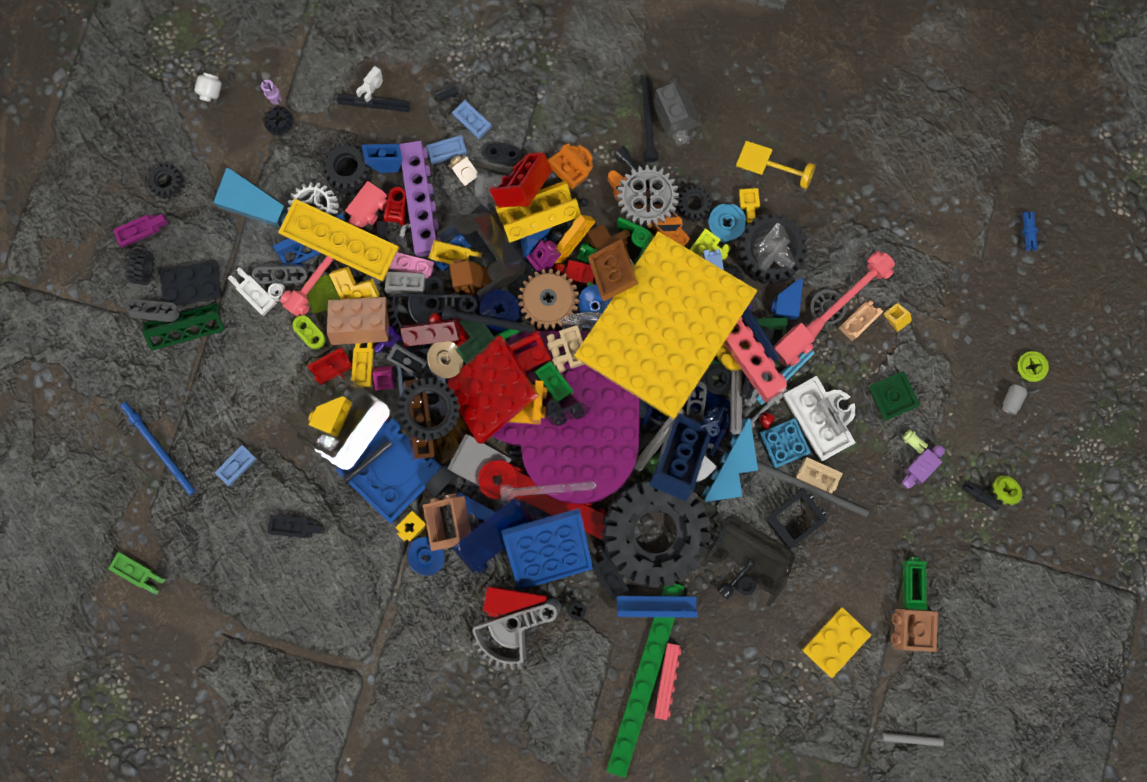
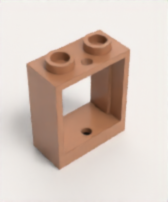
M456 494L444 496L445 500H442L441 497L430 499L429 504L423 505L431 551L473 543L464 496L456 497ZM451 505L457 538L446 540L440 507Z

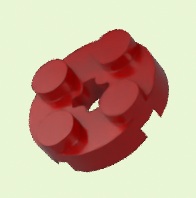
M503 460L486 463L478 475L480 489L486 496L492 499H504L510 496L517 486V474L512 465ZM494 475H502L503 483L495 485Z

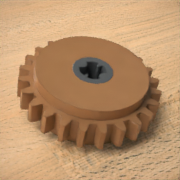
M542 269V274L539 275L536 271L534 278L530 275L528 276L529 283L523 282L525 288H520V292L523 295H518V299L523 301L518 304L519 307H524L521 313H527L525 320L532 319L530 322L532 326L537 323L538 329L544 325L545 330H548L549 326H552L553 330H555L557 324L562 328L563 321L569 323L568 317L574 318L572 311L578 310V307L574 304L579 303V300L575 299V297L579 296V293L574 292L577 286H571L572 279L566 280L567 274L560 276L559 270L556 274H553L552 269L549 270V273ZM547 296H550L551 303H547Z

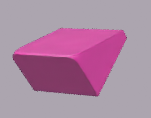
M393 366L375 367L372 372L375 390L394 389Z

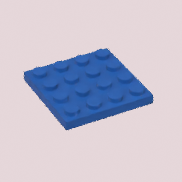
M579 509L501 531L518 591L593 569Z

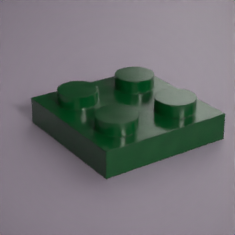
M904 371L868 386L869 392L884 422L920 406Z

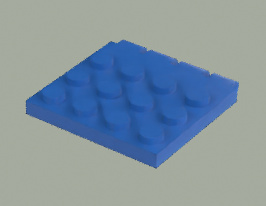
M394 418L389 422L384 421L336 469L343 477L388 439L392 442V447L348 482L390 524L426 489L425 485L443 466L434 457L428 461L425 459L412 460L409 433L403 431L399 434L403 426L401 427Z

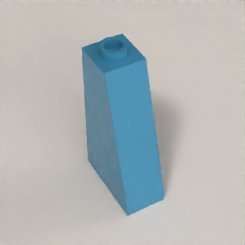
M226 168L213 203L218 208L281 227L288 210L240 175Z

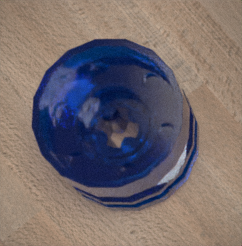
M505 290L491 291L484 296L480 303V315L520 323L521 312L518 300L510 292ZM502 307L504 312L497 314L496 309L499 310ZM484 324L494 334L507 330V328Z

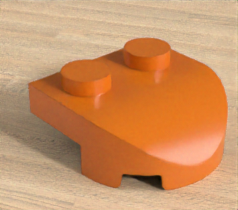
M566 144L548 160L552 171L563 181L566 180L572 190L588 177L593 167L591 153L581 145L576 147Z

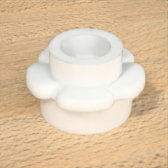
M275 283L268 288L269 296L276 302L280 301L282 295L286 292L285 286Z

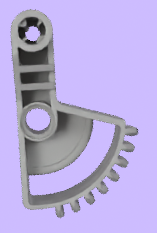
M551 598L479 623L473 628L476 641L472 645H479L480 647L477 649V652L479 653L483 650L485 653L482 655V658H486L488 655L490 657L488 662L491 663L493 660H496L495 666L497 667L502 662L503 669H506L508 664H510L511 670L515 668V664H517L518 669H522V663L526 658L525 629L553 621L561 610V604L558 600ZM510 618L517 620V627L510 626ZM488 626L493 639L504 647L520 648V658H508L495 653L482 639L479 628Z

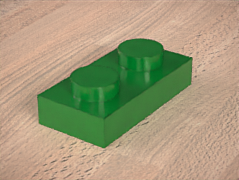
M551 361L535 371V376L539 381H543V386L547 387L548 393L554 400L560 403L573 394L574 391Z

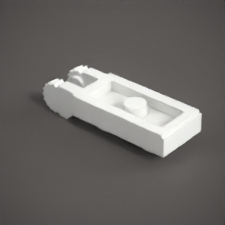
M239 267L237 269L238 274L244 277L245 280L239 284L238 280L231 275L228 279L237 287L236 289L264 316L277 302L250 275L248 276Z

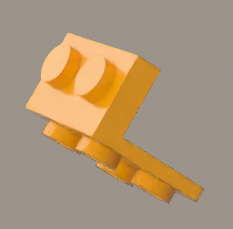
M536 381L535 385H533L539 396L509 422L540 425L541 418H545L546 408L542 406V399H546L547 387H543V381Z

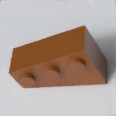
M465 259L455 260L453 264H449L453 287L457 295L478 296L496 292L492 270L471 261H465Z

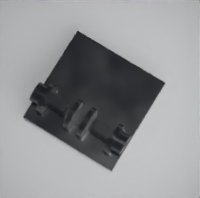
M550 400L547 404L550 414L546 415V418L552 425L561 426L566 424L569 419L574 418L577 420L585 417L589 410L584 402L563 409L557 400Z

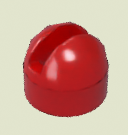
M765 412L759 417V422L763 427L769 429L776 416Z

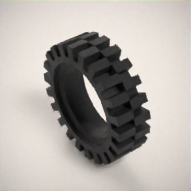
M433 378L420 379L410 384L402 392L397 405V417L400 420L401 427H404V431L411 434L414 438L428 441L441 438L450 432L456 425L460 414L458 413L460 404L457 402L458 397L454 395V390L450 389L448 384H444L438 379L433 380ZM421 392H434L445 402V418L438 426L431 428L422 427L413 420L410 413L411 401Z

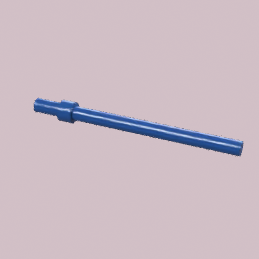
M127 402L122 403L120 407L128 416V421L136 426L189 496L194 494L196 490L143 424L140 415L137 412L135 413Z

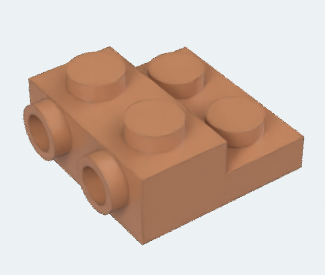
M895 609V613L892 615L895 633L891 636L894 649L937 652L938 612Z

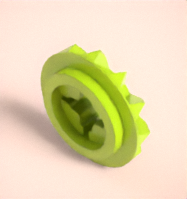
M1027 352L1020 356L1017 362V371L1020 373L1021 378L1028 380V382L1040 381L1048 373L1047 359L1038 352ZM1030 362L1032 363V365H1039L1037 368L1034 369V372L1032 371V369H1026V367L1030 365Z
M1000 476L995 479L992 486L994 488L993 493L998 495L997 500L1001 499L1003 504H1009L1010 506L1017 504L1021 500V487L1013 478ZM1005 488V490L1012 492L1008 494L1007 492H1004L1003 489Z

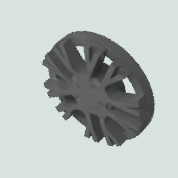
M834 290L818 292L810 303V312L814 320L833 306L842 295ZM829 293V299L826 300L823 294ZM833 295L836 296L834 301L831 300ZM814 302L818 303L820 307L814 308ZM846 304L840 309L842 312L837 311L835 313L839 316L838 319L835 320L832 316L830 321L824 324L833 325L839 322L846 313ZM817 310H820V311H821L820 313L815 314V311H817Z

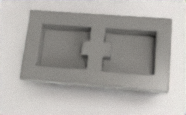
M388 272L385 283L387 297L393 298L394 294H425V274Z

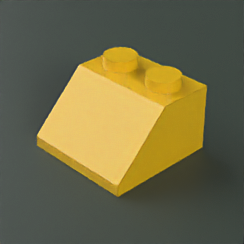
M342 396L317 406L315 411L313 410L310 413L309 425L338 438L353 402Z

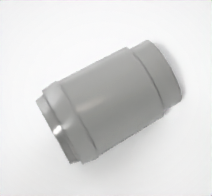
M1012 384L1008 389L1001 410L1016 415L1027 397V389Z

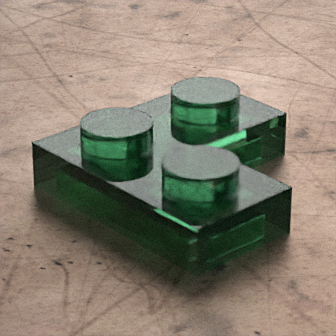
M462 320L459 323L470 338L455 350L463 361L469 365L489 347L495 336L486 324Z

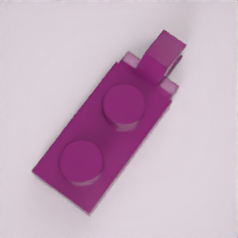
M163 214L156 217L154 215H145L113 229L119 247L124 248L156 234V232L160 231L159 227L168 224V221Z

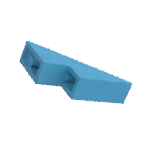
M742 419L741 434L733 436L729 444L732 446L729 453L725 452L720 460L722 463L720 470L716 469L711 477L713 483L710 487L707 486L702 494L705 502L742 497L739 473L758 470L750 419Z

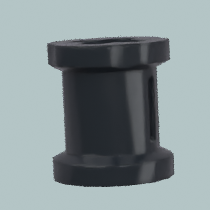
M573 602L568 610L569 616L576 620L582 619L586 613L584 604ZM576 605L578 608L582 607L583 609L580 612V616H578L577 614H572L574 606Z

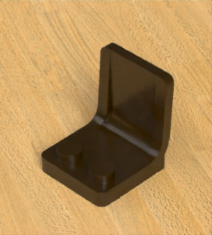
M461 413L457 418L456 425L450 432L441 438L432 440L434 455L442 465L453 459L465 434L474 438ZM442 416L431 427L438 426L445 416Z

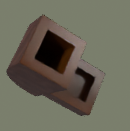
M602 224L589 230L586 233L585 240L589 247L599 251L620 239L627 246L631 235L627 229L610 236L605 225Z

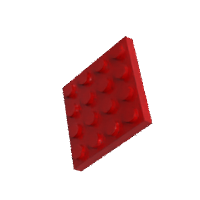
M500 335L463 366L456 376L446 381V384L449 385L448 387L453 389L454 395L458 397L459 411L479 444H483L539 396L506 340Z

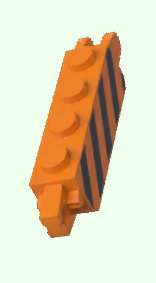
M611 171L608 174L607 181L614 188V198L620 202L621 200L617 199V195L622 193L618 192V187H623L620 184L621 180H627L616 171ZM635 184L633 188L639 191L643 189V186ZM646 188V195H645L646 198H647L646 211H647V212H650V206H649V202H650L649 189ZM640 202L634 204L636 209L644 207ZM660 202L653 203V206L657 209L663 207ZM670 212V219L664 216V223L658 220L657 226L651 222L650 227H647L649 229L652 228L656 232L655 234L660 232L682 246H685L690 240L682 230V219L674 212Z

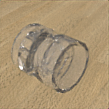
M477 173L475 197L486 198L490 195L493 199L489 189L492 186L496 188L502 182L501 178L504 175L493 174L489 177L488 173Z

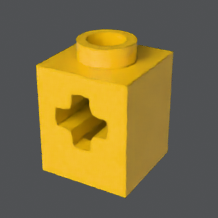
M411 511L396 527L399 531L397 535L404 541L412 542L427 527L426 522L415 511ZM413 523H414V526H413L414 531H413V532H412V531H408V532H407V530H408L407 524H413Z

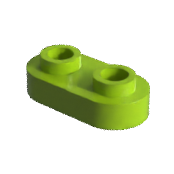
M298 316L294 319V331L310 348L320 349L324 346V334L307 316ZM303 323L307 324L305 329H301ZM315 337H319L317 343H313Z

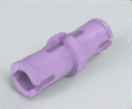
M264 80L265 85L263 82L261 83L264 95L272 104L278 105V100L282 101L279 89L273 85L272 81Z

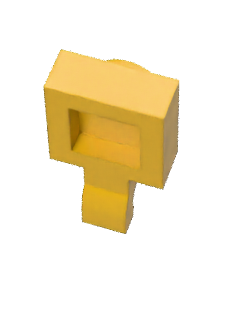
M758 188L739 189L741 210L746 209V224H751L752 220L756 218L755 209L760 207Z

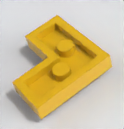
M349 267L332 271L329 274L341 300L380 297L373 279L356 284Z

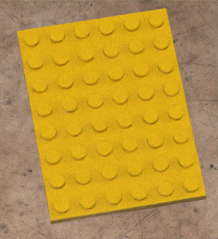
M657 232L634 266L639 284L613 297L574 355V358L675 420L756 295L757 290L664 234Z

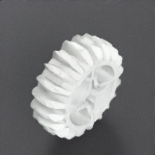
M310 182L307 188L305 184H302L303 189L301 191L299 188H296L297 194H291L293 199H297L312 207L316 205V209L329 215H338V211L335 210L339 208L338 203H335L338 199L336 196H333L332 190L328 191L326 185L321 187V184L317 183L314 187V184ZM320 196L326 198L327 208L320 204ZM289 200L288 204L292 205L294 200Z

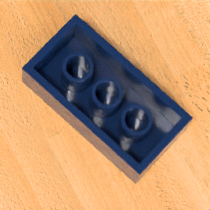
M678 413L675 420L673 419L669 426L649 486L687 501L694 490L711 437L706 427L701 428L700 422Z

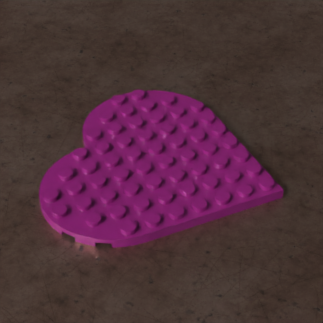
M521 331L505 340L510 345L532 333ZM538 331L551 360H553L552 352L547 346V336L554 334L556 340L560 339L559 331ZM580 331L583 342L590 331ZM536 341L531 342L513 351L516 356L538 344ZM564 346L559 347L561 356L566 355ZM569 362L564 363L565 371L560 374L574 392L559 404L565 409L584 402L589 413L585 414L586 416L581 419H569L566 424L561 426L552 425L546 418V415L550 414L547 404L550 400L554 399L547 391L546 399H542V406L546 407L545 418H541L540 425L508 422L492 436L507 444L521 446L525 468L531 479L543 492L562 502L588 504L600 501L616 492L624 485L632 470H634L639 453L640 398L585 364L571 369ZM539 368L526 373L532 385L539 381L535 376V371Z

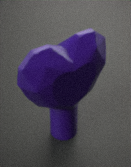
M389 325V342H380L373 349L379 354L385 347H393L398 340L403 342L401 333H398L393 325Z

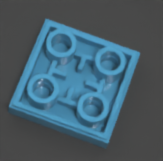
M796 418L759 433L774 468L811 453Z

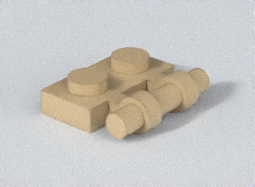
M578 325L559 331L560 339L556 340L554 334L547 336V346L554 358L552 362L559 373L565 371L564 363L569 362L571 369L584 365L574 358V355L583 343ZM564 346L566 355H560L559 347Z

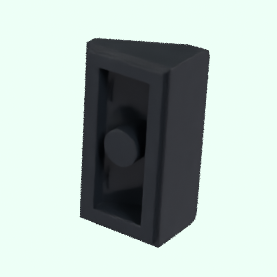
M400 340L394 344L387 357V360L419 379L428 366L426 355L410 346H404V342Z

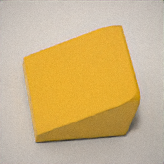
M898 302L883 313V316L896 331H900L912 321L911 313Z

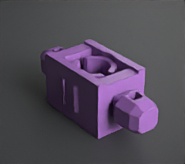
M937 445L932 450L926 449L904 471L907 476H905L901 484L906 489H909L916 483L918 485L923 483L942 463L939 458L944 454L945 449L941 445Z

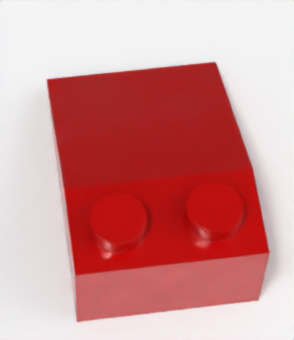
M489 586L486 591L483 611L488 612L487 616L499 617L500 614L546 601L547 596Z

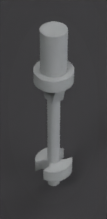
M787 389L772 398L767 405L750 419L752 428L755 427L754 421L774 403L776 405L780 403L783 394L788 392Z

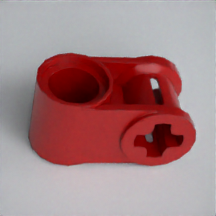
M400 187L392 188L389 192L384 222L388 223L391 221L400 223V225L405 224L408 204L406 192ZM397 194H403V198L400 201L394 200Z

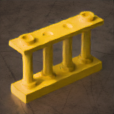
M566 180L541 189L530 206L503 208L495 206L499 219L504 224L509 243L575 219L581 215L576 198L572 199Z

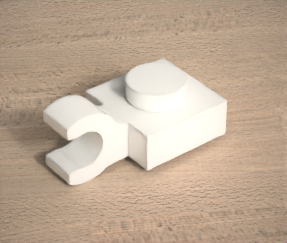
M374 66L365 77L364 84L356 91L358 97L363 93H367L364 97L366 102L371 99V93L382 84L383 78L380 69Z

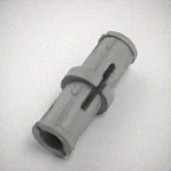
M828 397L817 402L826 417L824 418L825 421L829 422L836 436L847 431L838 416L840 415L839 412L835 411Z

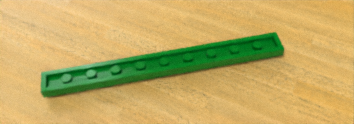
M676 583L675 585L664 586L661 596L682 597L685 586ZM654 617L606 769L608 773L623 778L626 777L675 617Z

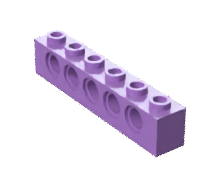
M421 141L399 144L403 159L402 170L414 252L417 257L429 256L433 241H441L440 236L437 237L436 235L439 225L437 218L434 219L433 212H436V205L434 200L431 201L430 195L434 192L432 182L429 183L428 176H431L429 164L426 165L425 158H428L427 147H423ZM414 160L420 161L417 166H412L411 163ZM416 178L423 179V181L420 184L414 183V180ZM419 196L426 197L423 202L416 201ZM421 214H428L426 220L419 219ZM424 232H431L429 238H422Z

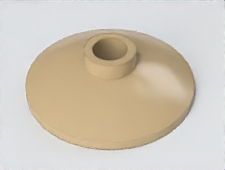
M453 342L434 343L428 350V365L435 375L441 378H452L461 371L463 356L458 346Z

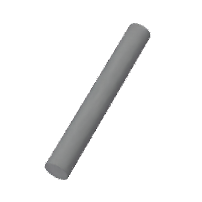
M890 733L882 734V741L942 747L944 744L943 738Z

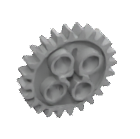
M646 165L645 170H642L639 166L637 173L632 169V176L625 174L627 181H620L623 187H618V192L622 194H618L617 199L621 200L618 202V207H623L621 213L627 212L626 219L632 217V223H636L638 220L640 221V226L646 222L647 227H650L651 222L655 226H657L658 220L664 223V216L669 219L671 218L670 212H675L676 210L674 206L678 205V201L675 199L679 197V193H675L678 186H672L675 179L668 180L670 173L663 175V168L657 172L656 166L649 170V166ZM646 180L649 181L650 212L646 211ZM640 184L643 186V189L638 191L633 186ZM660 184L662 189L655 190L652 185ZM640 202L644 207L636 209L634 204ZM660 202L663 207L657 209L653 206V203Z

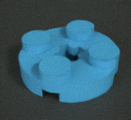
M721 204L715 207L710 214L708 220L709 231L724 243L734 241L745 230L746 216L741 208L736 205ZM723 219H730L732 221L730 223L731 226H724Z

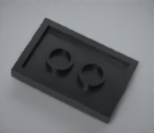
M216 260L160 269L164 302L174 303L176 306L222 299L219 267Z

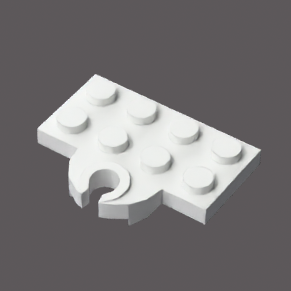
M817 376L783 394L785 401L821 462L856 443L846 427L855 416V404L849 405L847 410H842L839 407L840 400L850 398L848 394L842 390L826 392ZM828 397L835 411L839 412L840 415L838 416L847 431L836 436L829 422L825 421L824 418L826 417L817 402Z

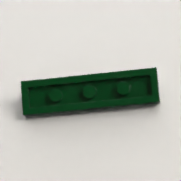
M218 303L182 312L172 322L156 320L144 323L142 333L150 350L154 351L225 331V327L220 318V307ZM216 319L217 327L211 328L206 326L207 321ZM192 325L200 327L199 332L192 333L187 329ZM174 330L182 333L178 338L171 337L169 334ZM157 335L164 339L162 342L154 344L151 337Z

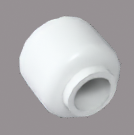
M203 73V75L197 77L194 91L200 95L199 99L211 102V98L217 99L219 97L222 83L218 80L217 76Z

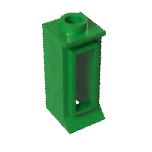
M909 557V561H902L903 608L928 610L926 598L927 562L921 561L920 557ZM912 568H918V600H912Z

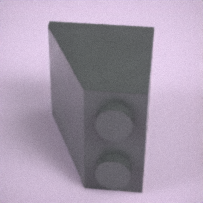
M675 83L656 89L654 108L668 139L702 125L687 90Z

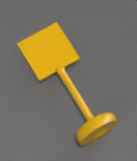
M749 141L745 142L736 167L762 175L766 165L802 176L800 186L803 189L808 188L813 177L815 164L808 163L804 172L768 161L772 149Z

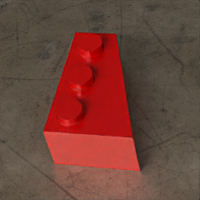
M544 152L528 153L513 167L514 171L508 177L504 175L501 178L502 182L496 188L492 186L489 189L498 208L530 206L552 171Z

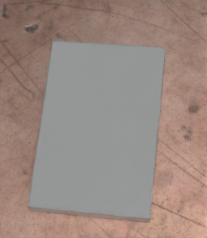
M465 434L447 469L479 486L478 475L486 463L497 460L510 463L511 459L485 444L477 443L475 438ZM494 475L495 485L499 483L502 475Z

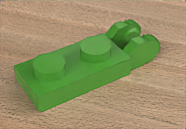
M122 552L116 554L108 567L109 570L134 585L154 594H157L159 589L146 583L149 577L158 583H164L165 581L163 577L154 573L153 570Z

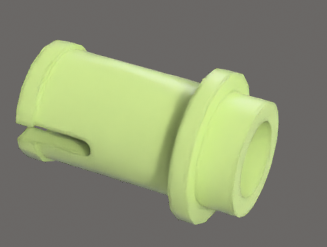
M908 430L902 437L904 443L910 444L919 454L924 451L923 448L926 449L928 447V444L921 440L915 431Z

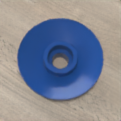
M597 284L590 285L579 296V310L586 319L597 322L613 297L603 301ZM593 303H598L599 308H594Z
M422 537L416 539L407 550V560L410 567L420 575H433L444 564L443 549L431 551L429 538ZM421 556H424L426 558V561H423L421 559Z

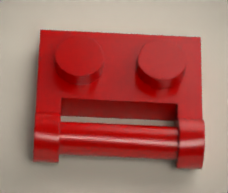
M537 329L534 333L509 345L513 352L531 342H537L538 345L515 356L525 373L552 361Z

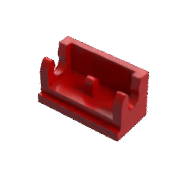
M341 347L307 366L314 374V379L322 385L352 369V362L346 351Z

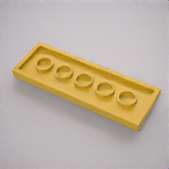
M294 199L278 232L282 236L382 282L399 250V246L297 199Z

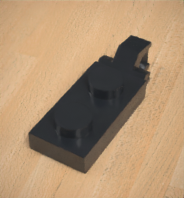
M270 515L268 534L312 538L313 533L323 534L324 526H315L314 520Z

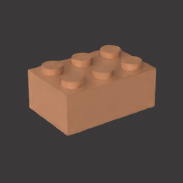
M386 297L328 300L327 335L331 345L389 342V307Z

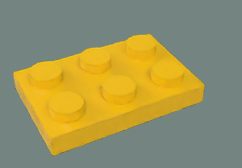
M840 607L802 651L830 678H833L871 634L844 608Z

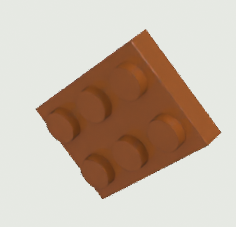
M622 239L588 256L603 301L639 284L626 245Z

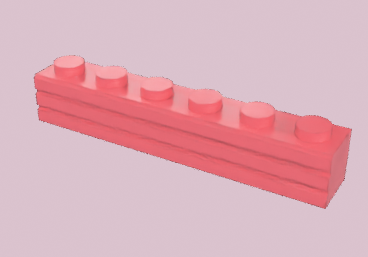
M667 643L654 714V717L667 720V717H670L671 710H669V706L673 702L671 694L675 690L673 682L677 678L676 668L679 667V660L677 659L678 655H681L680 645Z

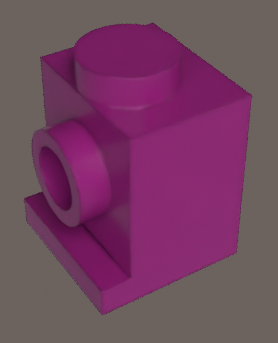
M541 241L531 255L528 254L526 258L537 271H542V269L549 271L561 253L552 241Z

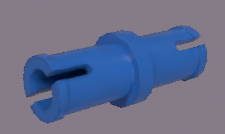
M1030 211L1029 215L1028 212L1022 213L1024 226L1022 235L1025 236V251H1030L1031 248L1032 251L1038 250L1036 236L1038 228L1035 226V212Z

